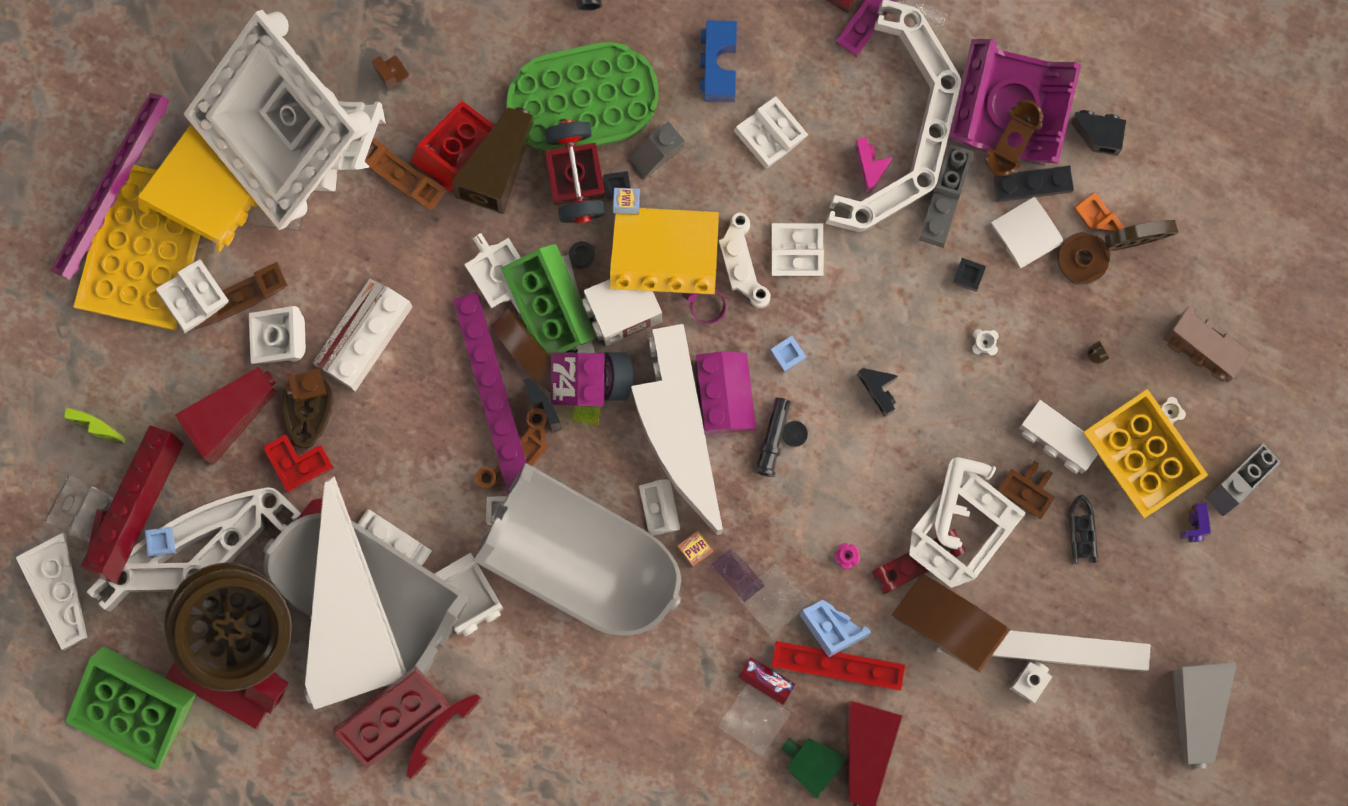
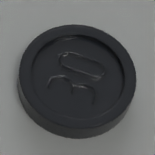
M791 421L784 426L782 438L787 445L799 447L806 442L808 430L803 423Z

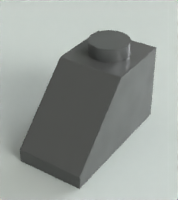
M668 121L639 146L629 157V161L645 179L684 149V139Z

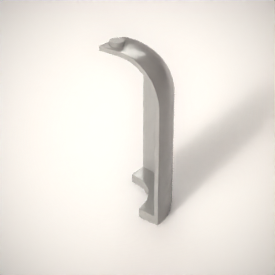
M524 464L508 489L510 493L503 504L505 507L499 505L490 522L493 525L488 536H483L473 559L474 562L585 624L608 634L626 636L643 633L659 624L670 610L674 611L681 600V597L678 596L681 586L680 570L671 553L659 540L640 527L531 465Z
M322 513L307 515L295 520L280 533L276 540L270 539L263 550L265 552L263 568L266 577L277 587L284 600L310 619L312 618ZM351 521L405 669L409 672L416 666L425 675L435 661L433 658L439 650L437 646L439 644L445 645L454 630L452 626L456 618L459 619L462 616L470 597Z

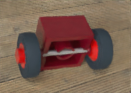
M566 120L545 129L547 144L565 145V148L545 151L554 205L571 203L558 208L560 222L585 224L591 222V219L605 215L603 201L590 200L602 198L605 195L596 142L575 145L578 141L592 136L589 122Z

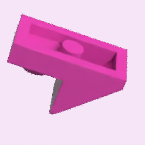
M867 137L856 140L855 148L866 193L869 194L872 193L888 169L892 157L872 161V159H875L873 144L868 145Z

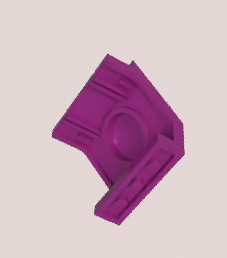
M972 39L949 138L973 149L985 152L989 148L995 150L1012 119L1008 115L1009 110L1013 108L1015 103L1021 100L1034 101L1043 113L1042 127L1040 131H1034L1019 160L1044 166L1045 163L1058 164L1081 65L1076 62H1050L996 48L997 42L992 39ZM1011 133L1007 138V143L1011 147H1018L1022 143V136L1019 133Z

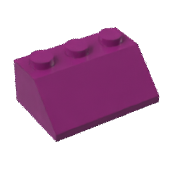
M721 351L696 354L704 434L714 435L756 430L747 353Z

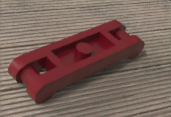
M955 529L948 531L949 536H958ZM938 537L933 539L937 544L941 545ZM962 545L957 550L950 548L951 551L949 553L956 558L964 554L966 550ZM910 552L871 572L874 578H878L882 587L880 589L884 595L916 579L921 573L929 572V570L909 555ZM891 570L894 571L897 577L892 582L887 574Z

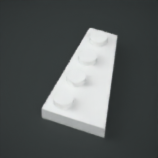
M61 533L17 556L16 559L61 649L66 650L88 637L66 536L64 533Z

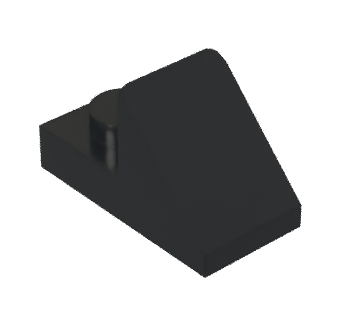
M866 368L860 369L857 376L884 418L892 414L896 409L894 407L896 401L888 390L884 392L883 388L896 381L898 375Z

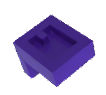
M1207 503L1193 505L1192 511H1189V521L1191 526H1195V530L1180 533L1181 539L1188 538L1189 543L1204 541V536L1211 534Z

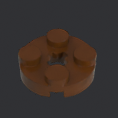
M1079 232L1068 237L1058 251L1060 271L1067 279L1077 285L1096 282L1105 274L1109 266L1110 251H1108L1104 240L1086 232ZM1080 252L1084 255H1090L1087 265H1084L1083 262L1079 263L1077 260L1080 257Z

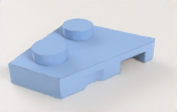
M824 600L807 607L800 613L801 618L828 657L865 639L871 633L868 628L864 627L861 629L850 622L851 617L835 610L832 605Z

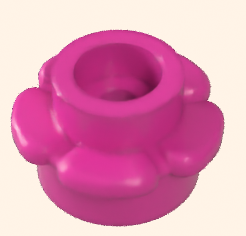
M843 543L838 546L834 559L836 563L840 564V567L850 569L859 563V549L855 545ZM846 553L850 555L849 558H845Z

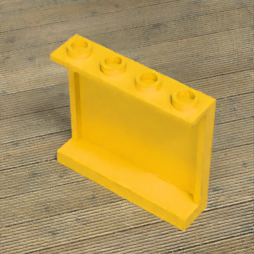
M192 124L138 196L139 210L148 214L153 209L215 242L216 251L219 253L225 245L228 246L232 242L236 228L244 225L251 207L258 205Z
M639 208V214L616 213L610 269V289L715 294L719 212Z

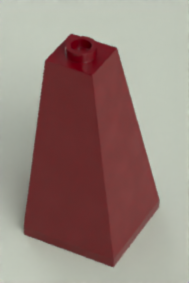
M258 367L178 412L175 416L202 458L213 465L277 393L273 387L276 381L268 370L263 372Z
M849 701L846 706L848 802L853 803V806H876L903 715L855 701Z

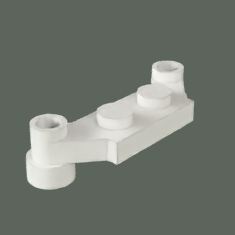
M737 213L731 218L730 226L724 239L719 240L732 291L738 290L750 298V302L755 308H765L770 302V292L767 288L757 283L744 236L750 229V220L744 213ZM743 220L744 224L738 225L736 221ZM761 292L765 297L760 299L756 294Z

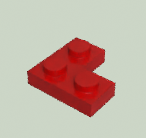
M285 434L263 446L288 493L334 469L322 445L298 456L288 436Z

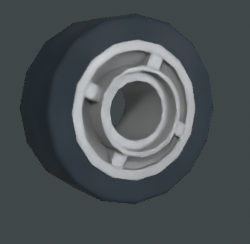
M604 352V400L626 401L630 396L631 386L633 385V368L630 356L626 352Z

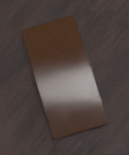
M921 573L892 613L895 620L911 628L919 636L938 646L941 651L979 673L1010 631L1007 626L923 573Z

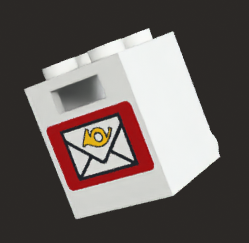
M610 279L584 290L585 298L581 299L588 318H594L595 322L592 323L593 330L598 341L603 340L605 346L662 323V311L653 291L610 289Z

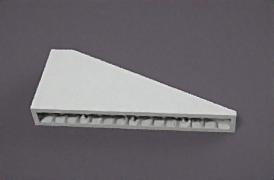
M335 477L329 478L324 484L305 681L306 688L304 689L306 700L309 704L312 703L314 710L392 684L407 673Z

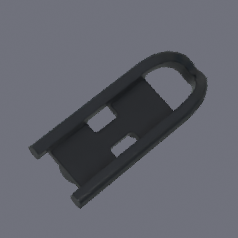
M1079 495L1074 499L1069 509L1073 564H1078V558L1093 557V563H1098L1094 511L1088 498L1085 495ZM1080 500L1085 502L1088 516H1074V509ZM1088 531L1091 534V541H1088ZM1075 532H1080L1081 542H1076Z

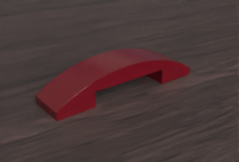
M477 694L467 697L453 704L436 717L424 731L413 750L408 765L407 777L414 779L430 761V758L423 751L455 714L458 713L466 719L483 698Z

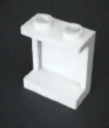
M472 553L435 573V575L470 597L462 616L459 619L456 618L453 624L456 634L460 635L463 633L464 636L478 629L477 624L486 620L489 623L500 617L499 611L504 609L478 563L473 561L474 556Z

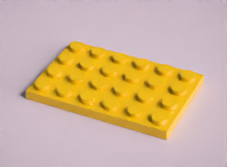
M134 165L129 173L130 176L127 183L121 187L117 195L116 203L107 212L103 226L92 239V245L88 250L74 308L176 331L177 322L157 294L156 288L177 277L179 271L193 264L200 234L153 209L148 214L139 210L138 196L157 170Z

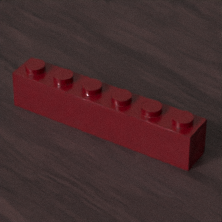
M149 425L80 565L94 577L114 584L117 583L184 445L172 432Z

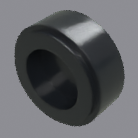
M584 241L573 244L569 250L571 263L578 268L590 266L595 258L593 247Z

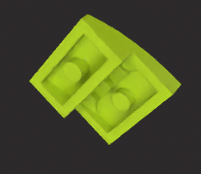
M66 408L64 418L77 426L89 427L88 433L96 438L125 443L126 438L98 418L85 412Z

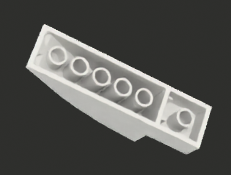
M684 324L653 329V337L649 338L651 357H657V362L653 363L656 382L631 386L639 420L655 456L677 492L716 535H721L723 528Z

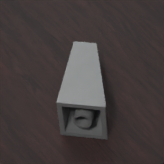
M1235 663L1190 666L1172 670L1183 765L1191 764V769L1207 768V763L1215 762L1236 670Z

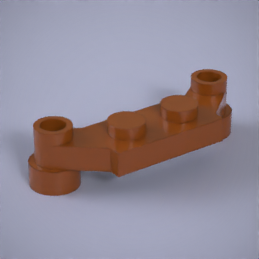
M533 408L527 413L526 420L529 430L520 439L527 464L532 467L549 448L545 443V426L548 418L546 412L541 408ZM541 417L542 421L539 424H535L533 419ZM500 465L495 469L483 467L475 475L476 483L483 489L505 485ZM485 476H491L489 483L482 482Z

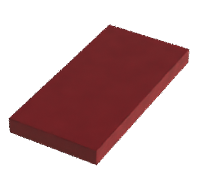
M415 666L333 728V733L367 769L450 706L449 702Z

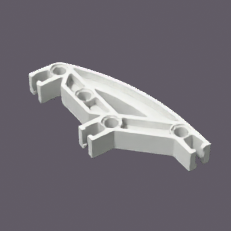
M269 487L216 500L192 510L161 527L173 528L176 554L192 544L217 533L189 563H164L176 554L148 557L146 539L134 546L122 571L127 573L126 583L118 585V583L114 584L99 579L87 593L91 597L100 600L102 596L99 593L106 587L111 585L115 588V592L106 602L101 600L98 603L104 610L111 612L130 592H173L185 578L196 570L217 563H232L265 530V516L282 532L287 525H283L276 515L281 512L283 507H287L294 513L291 517L294 521L300 516L301 512L280 492ZM271 495L276 496V505L272 508H266V498ZM238 533L239 542L234 546H229L227 541L229 535ZM226 587L219 588L218 592L220 596H225ZM206 598L203 604L207 608H212L216 605L217 600L212 601Z

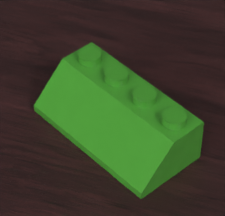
M556 244L539 248L501 267L529 333L550 356L551 352L566 353L597 339Z

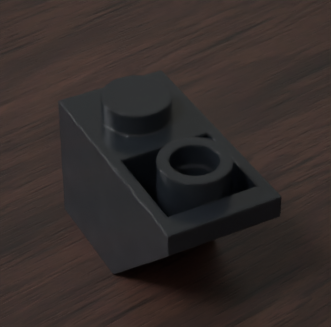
M1089 110L1075 112L1071 119V124L1092 152L1118 156L1123 147L1126 120L1120 119V116L1115 114L1099 116L1094 115L1095 113Z

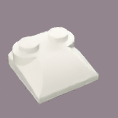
M291 306L249 313L251 364L280 361L296 362L304 356L306 350L305 321L298 307Z

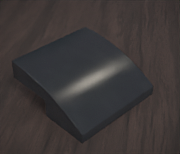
M529 378L524 379L533 408L545 409L553 433L563 430L558 415L545 393Z

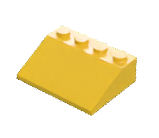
M1148 389L1083 432L1143 519L1208 476Z

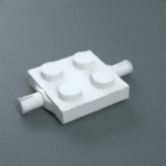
M482 233L478 235V238L475 236L473 240L480 252L476 258L467 262L464 266L491 309L502 302L511 300L518 313H520L501 270V267L521 258L509 238L499 244L489 246Z

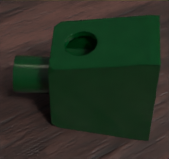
M789 737L780 749V751L792 759L786 769L815 799H818L847 759L842 754L810 738H807L804 744L800 746Z

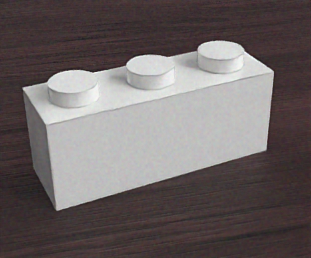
M1041 400L1037 402L1019 427L1023 431L1022 436L1032 443L1035 441L1044 446L1043 451L1053 458L1058 456L1065 461L1064 466L1073 473L1077 474V472L1083 474L1098 455L1083 434V430Z

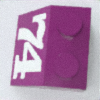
M551 352L552 405L604 406V353Z

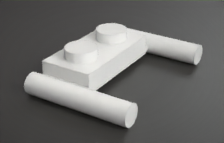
M368 508L357 523L421 566L432 552V550Z

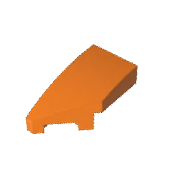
M1092 192L1073 207L1080 219L1090 229L1117 231L1124 228L1114 212H1109L1096 192Z

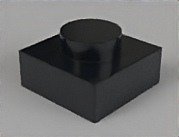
M628 171L603 175L607 202L614 201V188H631Z
M961 258L952 283L977 292L986 266Z

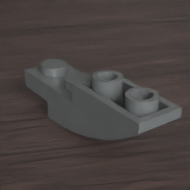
M949 144L919 241L944 248L974 151Z

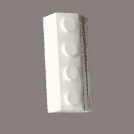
M369 279L312 364L348 388L356 391L412 309L410 301L389 287Z

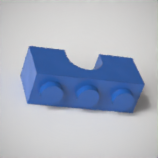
M706 20V29L701 28V44H706V53H701L700 68H705V78H700V93H705V101L735 102L736 70L722 69L716 60L723 53H736L737 21Z

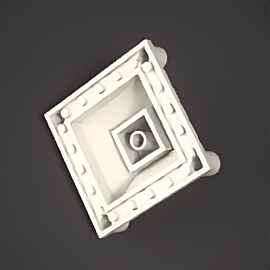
M261 10L254 13L184 112V115L275 226L281 230L286 228L291 221L306 214V200L318 186L322 178L325 177L352 140L366 136L370 132L371 122L368 115L361 110L347 114L338 105V100L334 93L322 85L302 59L296 55L287 41L282 38L288 32L286 17L277 11L265 14Z

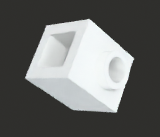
M1035 661L1034 664L1032 662L1026 663L1010 687V690L1029 703H1035L1052 678L1047 673L1049 669L1038 661Z

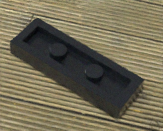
M1070 165L1014 172L1008 176L993 177L997 202L1072 193L1074 191Z

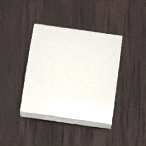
M774 97L758 108L755 114L734 129L737 136L765 169L781 159L808 136L806 131L777 97Z
M1035 197L991 222L993 230L1006 245V251L1020 269L1064 243L1057 228Z
M772 223V276H823V223Z
M200 259L179 271L177 277L156 288L157 294L184 333L202 323L229 302Z

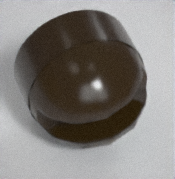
M1100 341L1091 345L1087 351V356L1093 363L1099 364L1109 359Z

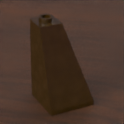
M508 107L455 176L452 182L455 198L504 214L534 125L533 115H530L528 110L516 107V109Z

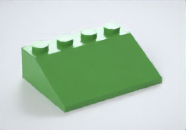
M103 646L89 659L65 722L158 770L183 725L196 694Z

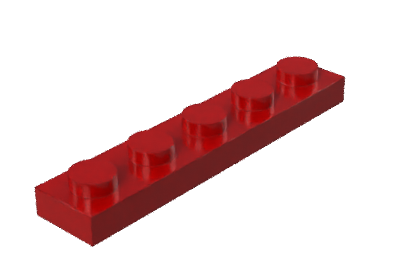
M776 641L771 667L901 691L906 665L840 652L828 657L823 649Z

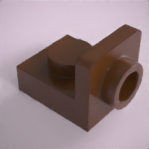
M396 55L385 62L381 56L372 61L376 72L389 90L409 77L408 71Z
M320 368L296 375L293 373L287 374L289 380L285 382L287 394L289 397L293 396L297 403L327 395Z

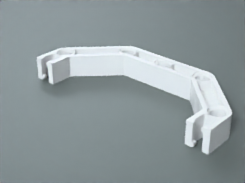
M883 0L879 5L878 14L880 15L875 22L874 29L900 37L931 89L910 173L862 202L837 195L831 199L829 208L834 209L837 205L848 209L850 214L848 219L835 217V212L830 211L825 224L855 232L866 231L924 197L935 188L961 86L959 73L922 12L915 7L889 0ZM883 11L898 16L897 22L883 20ZM904 18L913 19L915 27H907L904 24ZM941 79L949 80L952 84V89L943 88ZM930 127H935L939 130V138L931 137L929 134ZM917 176H924L928 181V186H919ZM863 212L867 217V222L864 224L859 223L855 218V213Z

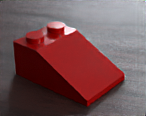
M461 101L417 145L411 162L451 193L454 190L452 182L455 176L495 125L464 101Z

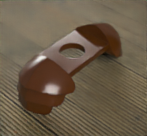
M1021 100L1014 104L1013 108L1008 112L1012 119L995 150L992 148L987 150L986 165L994 176H1008L1018 170L1021 166L1018 160L1035 130L1040 131L1043 113L1034 101ZM1011 133H1019L1022 136L1020 146L1011 147L1007 143V138Z

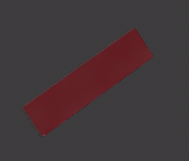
M175 661L165 677L255 729H258L267 713L244 699L245 691L243 690L217 691L195 683L179 669Z

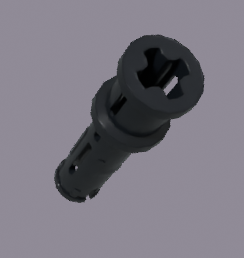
M776 397L774 400L764 443L758 448L760 455L757 466L753 467L752 471L756 474L772 478L776 474L774 468L777 457L781 455L779 445L791 401Z

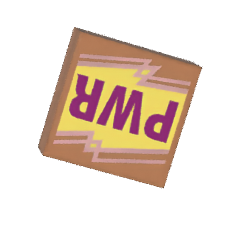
M699 531L677 546L692 567L714 552Z

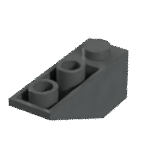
M1263 443L1205 498L1224 516L1239 505L1281 461Z

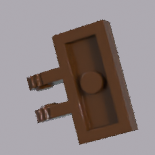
M1034 461L1024 476L1011 469L997 491L1041 520L1055 499V496L1043 489L1053 472L1050 470L1044 472L1040 482L1036 485L1030 481L1031 476L1035 474L1039 463Z

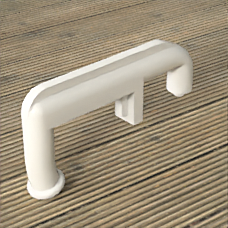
M955 457L949 462L935 519L936 534L942 545L956 550L962 546L960 538L949 536L948 531L953 513L968 517L970 515V511H966L967 507L956 505L963 472L977 473L985 476L986 480H989L996 470L995 466L991 467L985 463L961 457Z

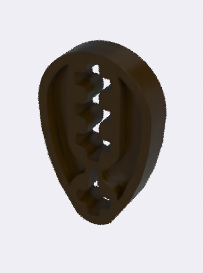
M1162 220L1126 227L1114 231L1104 238L1108 251H1118L1165 239L1178 234L1179 231L1175 220Z
M325 379L327 395L310 400L309 406L314 411L309 413L308 417H305L300 412L301 409L306 407V402L297 403L293 396H288L286 387L283 391V414L288 432L295 444L304 449L312 447L320 438L332 412L333 391ZM305 423H307V432L311 435V438H307L306 443H303L302 439L298 438V434H303Z

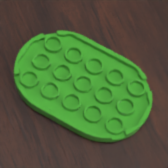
M614 42L596 43L546 54L528 62L520 69V72L509 87L507 109L508 107L513 109L520 107L528 110L530 115H533L534 125L527 145L545 153L547 150L565 148V145L547 144L545 129L566 120L589 122L591 126L592 136L575 143L576 146L596 142L597 147L630 139L648 125L658 104V82L653 68L644 56L623 44Z

